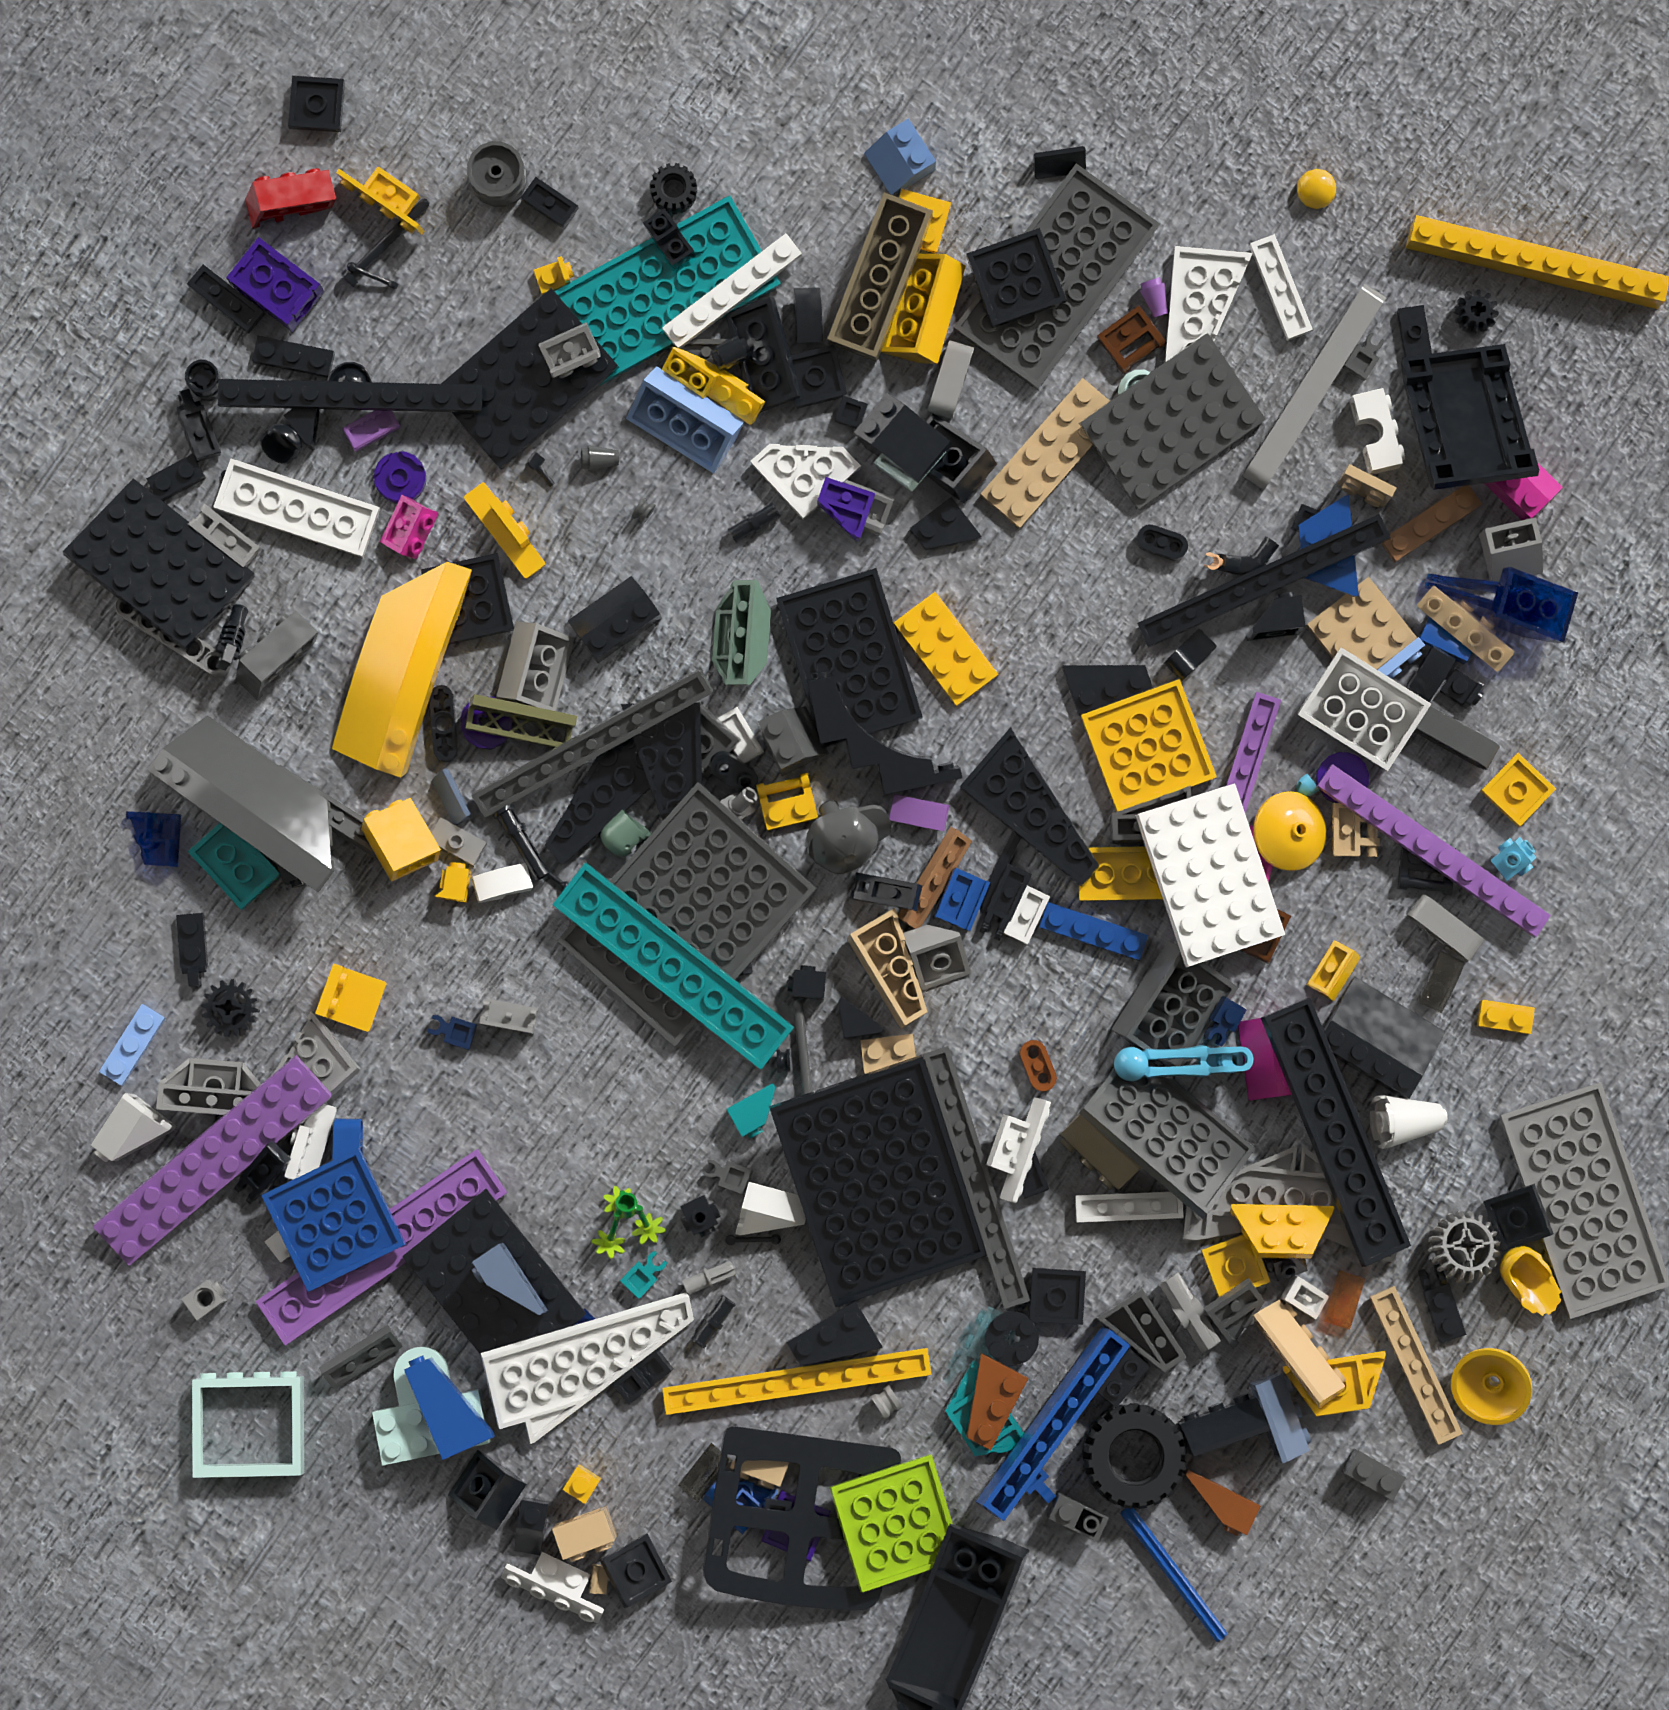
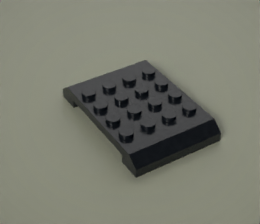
M1505 344L1402 357L1403 383L1429 485L1433 490L1539 475L1540 469L1535 451L1530 448L1510 375L1511 364Z

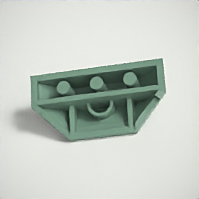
M734 580L730 585L731 588L716 608L712 662L722 676L725 685H750L767 664L771 610L758 580Z

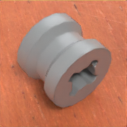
M889 1385L884 1388L882 1393L871 1396L884 1419L889 1417L890 1412L903 1408Z

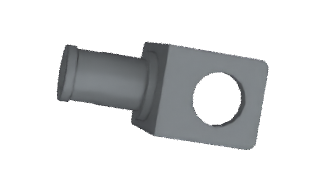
M747 787L741 793L737 791L720 802L742 820L755 812L752 803L757 801L758 797L754 789Z

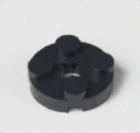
M1007 1311L996 1316L988 1324L985 1332V1344L990 1355L1005 1365L1014 1366L1029 1361L1036 1352L1039 1343V1334L1034 1322L1026 1315L1016 1311ZM1013 1330L1020 1339L1019 1342H1014V1346H1008L1009 1342L1004 1340V1336L1009 1335L1010 1331Z

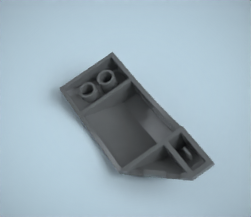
M208 715L162 748L147 770L316 892L319 893L334 872V861L331 860L330 847L333 846L332 827L329 825L328 813L331 812L330 802Z

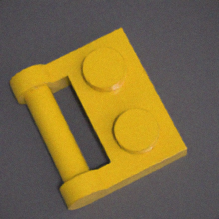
M807 772L800 774V777L764 785V783L756 785L767 831L818 819ZM803 787V795L768 803L767 795Z

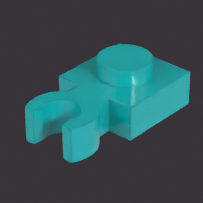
M656 1251L649 1254L645 1266L638 1261L620 1280L638 1299L658 1280L653 1273L663 1270L667 1265L666 1261L660 1266L653 1264L652 1260L657 1255Z

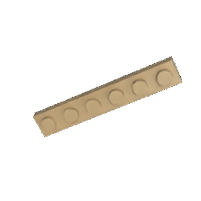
M1391 1286L1369 1296L1436 1444H1442L1463 1434L1396 1287Z

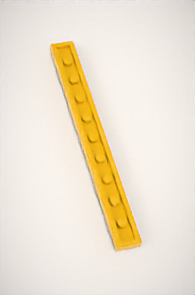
M928 1348L669 1386L663 1387L662 1390L666 1415L932 1374Z

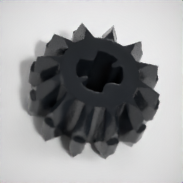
M1479 289L1476 290L1474 295L1467 291L1465 298L1459 297L1457 300L1459 306L1454 308L1453 313L1460 315L1455 319V323H1464L1462 331H1466L1470 327L1471 334L1475 335L1478 329L1482 333H1486L1488 326L1493 327L1496 322L1493 318L1499 315V311L1493 309L1496 307L1497 301H1488L1491 296L1490 293L1481 297V290ZM1473 308H1477V313L1481 312V314L1479 316H1475V312L1472 313L1471 311L1473 310Z

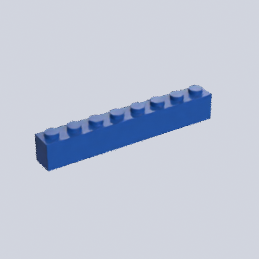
M1102 1327L1099 1329L975 1501L996 1518L1005 1521L1128 1350L1130 1345L1110 1329Z

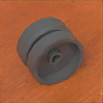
M490 141L480 145L471 154L467 163V175L474 194L483 203L493 207H504L514 203L522 196L527 185V173L520 153L513 146L502 141Z

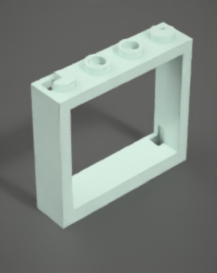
M297 1371L280 1372V1377H270V1372H254V1377H243V1372L227 1373V1378H216V1373H200V1378L193 1379V1478L296 1476L304 1474V1376H297ZM292 1386V1463L203 1465V1388Z

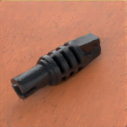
M233 605L229 621L223 625L215 651L219 653L216 667L224 671L231 665L232 660L237 661L246 633L244 623L248 614V609L244 605Z

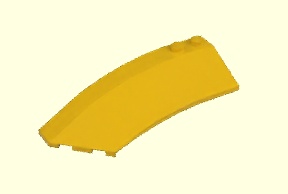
M446 562L381 596L346 697L332 745L333 750L376 770L400 778L408 772L426 708L456 620H458L471 576V569Z

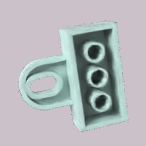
M416 1347L400 1356L394 1368V1382L399 1406L372 1412L382 1466L440 1454L404 1369L410 1367L409 1361L423 1355L425 1360L432 1357L450 1379L445 1359L432 1348ZM476 1389L462 1392L463 1396L488 1424L482 1390ZM491 1439L486 1440L475 1446L489 1444L491 1442Z

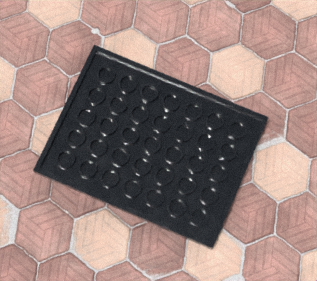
M922 1055L769 1106L835 1307L987 1256Z

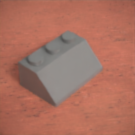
M516 621L496 697L510 702L556 711L575 638L537 623Z

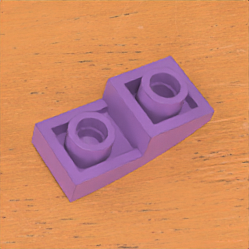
M894 794L889 820L945 831L950 805Z

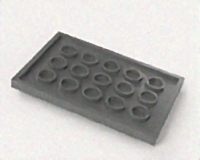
M1206 333L1078 424L1138 510L1266 419L1210 335Z
M1152 1060L1148 1061L1149 1067H1159ZM1114 1068L1079 1112L1081 1116L1202 1219L1210 1212L1255 1150L1252 1145L1171 1076L1149 1079L1142 1077L1137 1081H1126L1118 1076Z

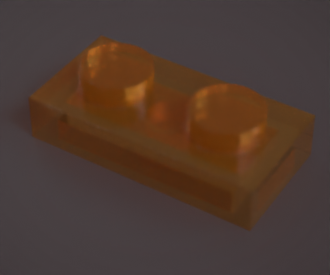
M1338 1270L1324 1316V1322L1350 1330L1366 1278Z

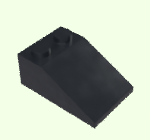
M888 393L854 431V434L867 450L917 483L922 480L952 444L908 406Z
M933 413L926 422L945 436L952 444L929 471L927 476L946 492L965 503L995 468L997 462L987 448Z

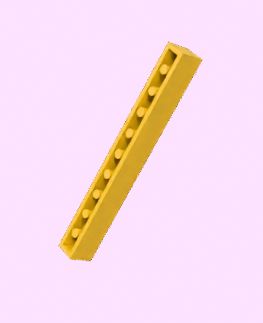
M1418 215L1415 216L1411 223L1405 247L1654 309H1659L1665 302L1669 286V276Z

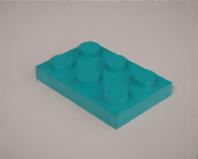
M221 823L216 825L188 851L240 910H244L281 876L280 872L258 849Z

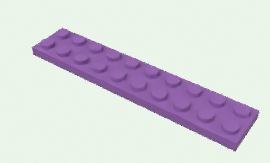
M295 1055L94 1224L93 1228L130 1266L246 1169L269 1142L273 1140L277 1143L332 1096L331 1092L301 1059Z
M476 1149L389 1209L406 1243L404 1246L309 1292L299 1272H297L255 1302L286 1346L407 1263L402 1257L483 1190L487 1188L496 1200L508 1192L479 1149Z

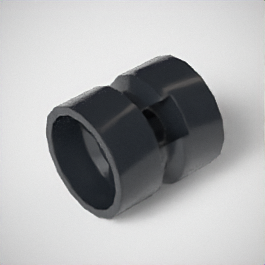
M207 360L192 362L185 371L187 386L201 400L211 401L218 398V379L224 378L217 367Z

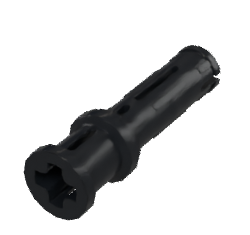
M513 803L506 805L496 811L493 817L499 820L505 830V837L512 840L535 881H539L546 877V875H549L550 871L525 832V823H521L514 812L515 807Z

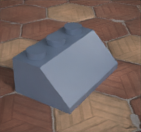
M1278 1372L1250 1382L1249 1385L1253 1396L1257 1398L1270 1427V1431L1266 1433L1275 1459L1285 1463L1310 1451L1307 1444L1311 1443V1439L1306 1427L1301 1428L1298 1418H1301L1302 1414L1298 1403H1293L1289 1393L1293 1392V1388L1288 1376L1283 1377V1374Z

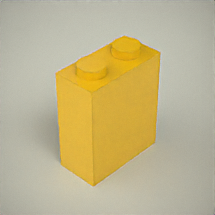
M411 798L404 801L396 800L388 808L382 811L374 810L363 819L361 830L391 882L438 861L441 849Z

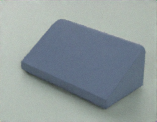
M446 768L443 769L432 779V782L453 824L459 825L471 819L472 814L451 772Z

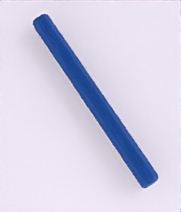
M1134 1508L1123 1509L1120 1513L1123 1519L1213 1639L1219 1642L1227 1635L1226 1630Z

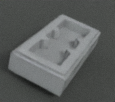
M441 817L431 833L440 848L475 866L487 845L485 841Z

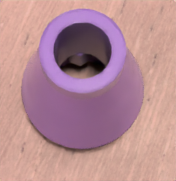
M1160 277L1141 283L1142 290H1140V293L1151 310L1153 318L1168 314L1165 283L1161 282Z

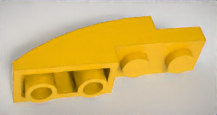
M676 347L672 348L661 369L702 398L710 397L749 425L755 422L765 403L764 400L747 389L748 384L724 369L719 370L715 364Z

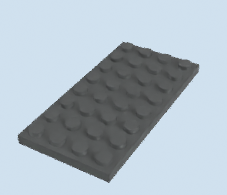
M1075 164L1024 232L1026 233L1037 228L1041 229L1065 293L1066 303L992 328L979 293L956 323L953 330L1038 390L1160 226V223L1081 166Z

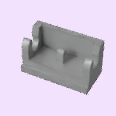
M492 999L484 1001L483 1014L480 1016L479 1024L534 1034L539 1008Z

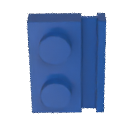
M953 868L934 917L970 931L990 882L958 868Z

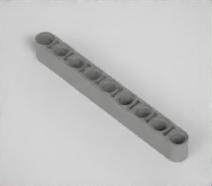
M1366 284L1363 285L1243 474L1244 478L1265 490L1385 301L1386 297Z

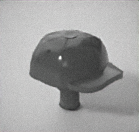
M833 800L826 801L819 807V813L822 816L813 822L807 832L805 846L808 851L807 854L820 867L834 874H844L861 868L869 862L877 842L886 838L891 833L890 820L885 809L878 805L839 809L838 802Z

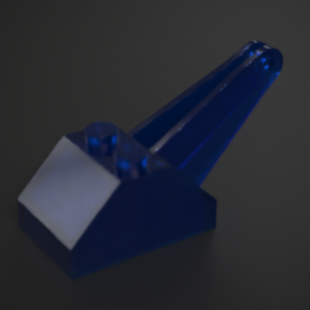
M1513 567L1503 568L1499 582L1427 574V579L1436 583L1425 582L1424 585L1428 590L1432 586H1436L1446 595L1460 600L1464 599L1469 603L1491 610L1489 619L1499 629L1521 637L1556 644L1565 642L1578 596L1576 591ZM1444 585L1494 593L1495 598L1490 600Z

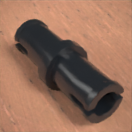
M773 502L754 514H747L746 519L728 528L731 535L741 530L740 533L732 537L735 543H738V541L755 531L757 533L762 531L761 527L781 517L778 510L767 515L776 509Z
M722 1295L710 1314L706 1313L704 1316L705 1321L691 1339L705 1349L715 1332L722 1329L724 1326L722 1324L736 1304Z

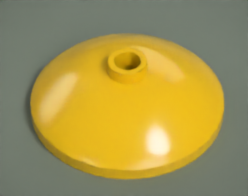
M1281 792L1275 794L1261 805L1256 814L1253 827L1255 844L1262 857L1272 866L1285 871L1304 869L1317 860L1324 848L1326 824L1323 814L1314 801L1301 793ZM1297 826L1301 829L1300 834L1297 832Z
M1482 1348L1471 1351L1459 1360L1452 1373L1451 1390L1457 1405L1466 1415L1484 1424L1502 1425L1516 1420L1526 1411L1532 1397V1381L1525 1366L1513 1355L1499 1349ZM1491 1377H1497L1499 1382L1492 1381Z

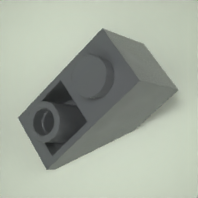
M1059 1491L1047 1514L1050 1520L1098 1542L1109 1519L1106 1515Z

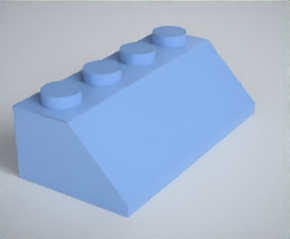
M657 366L643 380L626 417L633 424L712 473H715L745 422L707 397L702 398Z

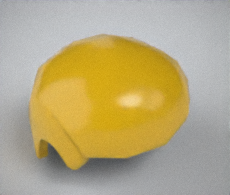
M1313 169L1306 171L1297 181L1298 198L1309 208L1320 209L1328 206L1336 195L1334 178L1326 170Z

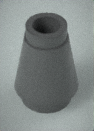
M587 445V448H581L582 469L592 471L619 465L618 450Z

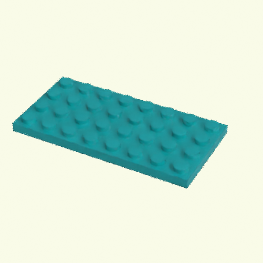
M731 195L676 224L681 234L695 251L696 256L675 270L654 240L650 238L554 291L582 324L587 322L593 337L620 367L599 386L672 347L674 344L664 333L662 327L762 252ZM777 276L728 313L740 309L781 287Z

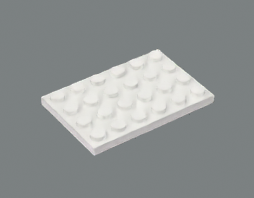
M1235 783L1135 815L1185 967L1285 935Z

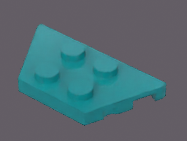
M975 1359L971 1362L944 1410L974 1456L994 1452H1008L1014 1449L1024 1435V1432L1011 1413L991 1450L966 1437L979 1367Z

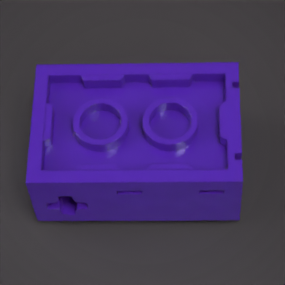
M259 237L226 277L232 287L291 332L294 331L324 293L320 283Z

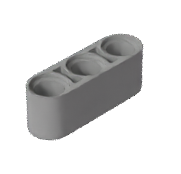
M949 340L928 412L953 419L974 347Z
M1424 894L1407 915L1413 923L1466 962L1470 961L1484 942L1480 935Z

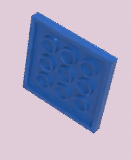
M360 1148L261 1195L308 1292L406 1244Z

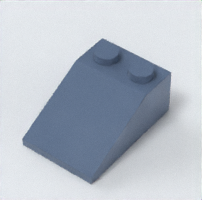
M504 1243L496 1245L472 1262L475 1267L471 1270L480 1283L485 1282L486 1285L538 1315L548 1311Z

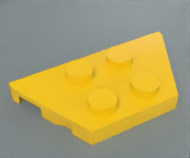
M1231 1204L1230 1213L1238 1220L1241 1225V1231L1245 1238L1251 1242V1248L1257 1258L1311 1259L1334 1213V1206Z
M1381 1351L1327 1360L1326 1362L1332 1369L1337 1367L1345 1377L1346 1381L1343 1383L1345 1390L1320 1409L1288 1366H1283V1372L1288 1376L1316 1417L1370 1409L1386 1353Z

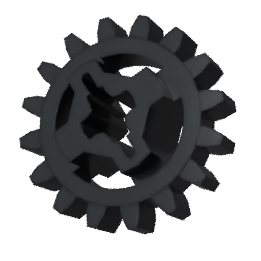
M234 979L230 980L229 985L224 980H221L220 988L211 985L213 993H204L203 996L208 999V1002L201 1004V1007L207 1009V1012L201 1015L202 1018L210 1019L206 1026L210 1028L215 1025L214 1033L220 1034L224 1030L225 1037H230L231 1031L236 1036H240L241 1028L249 1031L248 1023L257 1022L252 1017L253 1013H260L259 1009L254 1008V1004L258 1003L259 999L251 998L254 990L248 989L245 991L246 983L241 982L237 987L236 980ZM225 992V997L219 1002H215L216 998ZM238 992L244 996L247 1005L239 1001ZM232 1003V1005L241 1008V1010L231 1011L229 1015L228 1011L219 1007H225V1005L228 1006ZM214 1012H218L222 1016L223 1024L216 1019ZM242 1014H244V1019L240 1023L234 1025L236 1023V1019L240 1017Z

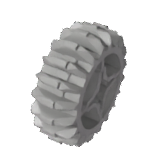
M1457 1211L1455 1215L1449 1213L1445 1219L1441 1218L1438 1220V1226L1432 1228L1431 1232L1435 1236L1429 1237L1428 1241L1434 1244V1246L1430 1247L1428 1252L1435 1253L1436 1257L1432 1258L1431 1262H1439L1440 1266L1437 1271L1446 1270V1278L1450 1279L1454 1276L1457 1283L1463 1279L1466 1283L1473 1282V1279L1479 1281L1483 1279V1275L1487 1276L1491 1273L1490 1267L1493 1268L1497 1265L1494 1258L1499 1257L1500 1252L1494 1248L1499 1246L1501 1242L1493 1241V1237L1497 1235V1232H1490L1488 1230L1491 1226L1490 1222L1482 1224L1483 1216L1479 1215L1474 1219L1473 1212L1471 1211L1465 1215L1463 1211ZM1455 1227L1454 1241L1447 1244V1236L1450 1230ZM1470 1231H1472V1232L1477 1236L1478 1239H1475V1238L1471 1235V1232H1470ZM1462 1244V1246H1467V1247H1472V1248L1466 1250V1248L1456 1247V1246ZM1482 1250L1478 1264L1473 1267L1474 1253ZM1450 1254L1456 1257L1458 1263L1451 1258Z

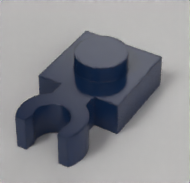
M1222 996L1209 1018L1215 1024L1205 1031L1204 1037L1211 1040L1213 1035L1217 1033L1218 1038L1215 1044L1223 1046L1227 1040V1030L1235 1032L1247 1009Z
M432 1015V1019L440 1022V1027L437 1030L428 1028V1033L436 1036L442 1033L446 1034L443 1042L470 1050L477 1024L456 1017H451L450 1023H446L443 1017Z

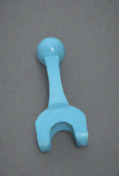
M1199 1045L1180 1049L1146 1048L1143 1051L1135 1047H1127L1116 1055L1114 1068L1118 1076L1126 1081H1137L1142 1077L1149 1079L1165 1076L1204 1078L1209 1074L1246 1071L1251 1068L1254 1058L1252 1052L1246 1047L1209 1048ZM1242 1054H1243L1244 1057H1245V1063H1244V1064H1243ZM1232 1057L1235 1059V1064L1232 1062ZM1177 1058L1197 1059V1064L1171 1067L1148 1066L1149 1060Z

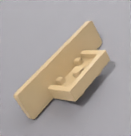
M1432 586L1417 604L1418 608L1495 671H1500L1514 655V650L1495 636L1497 632L1494 629L1495 624L1487 617L1482 616L1480 618L1473 612L1475 608L1464 599L1460 601L1457 598L1453 601L1436 586Z

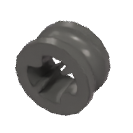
M644 497L635 508L632 518H639L640 523L644 524L656 505L654 503L648 504L647 499Z

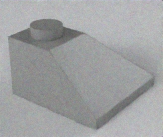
M925 925L903 933L921 991L971 974L959 932Z

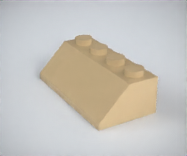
M1278 1300L1254 1314V1323L1320 1409L1345 1390L1343 1383L1346 1379L1337 1367L1332 1369L1326 1362L1330 1358L1321 1346L1316 1348L1310 1339L1313 1338V1335L1304 1324L1298 1325L1294 1319L1297 1314L1288 1303L1283 1305Z

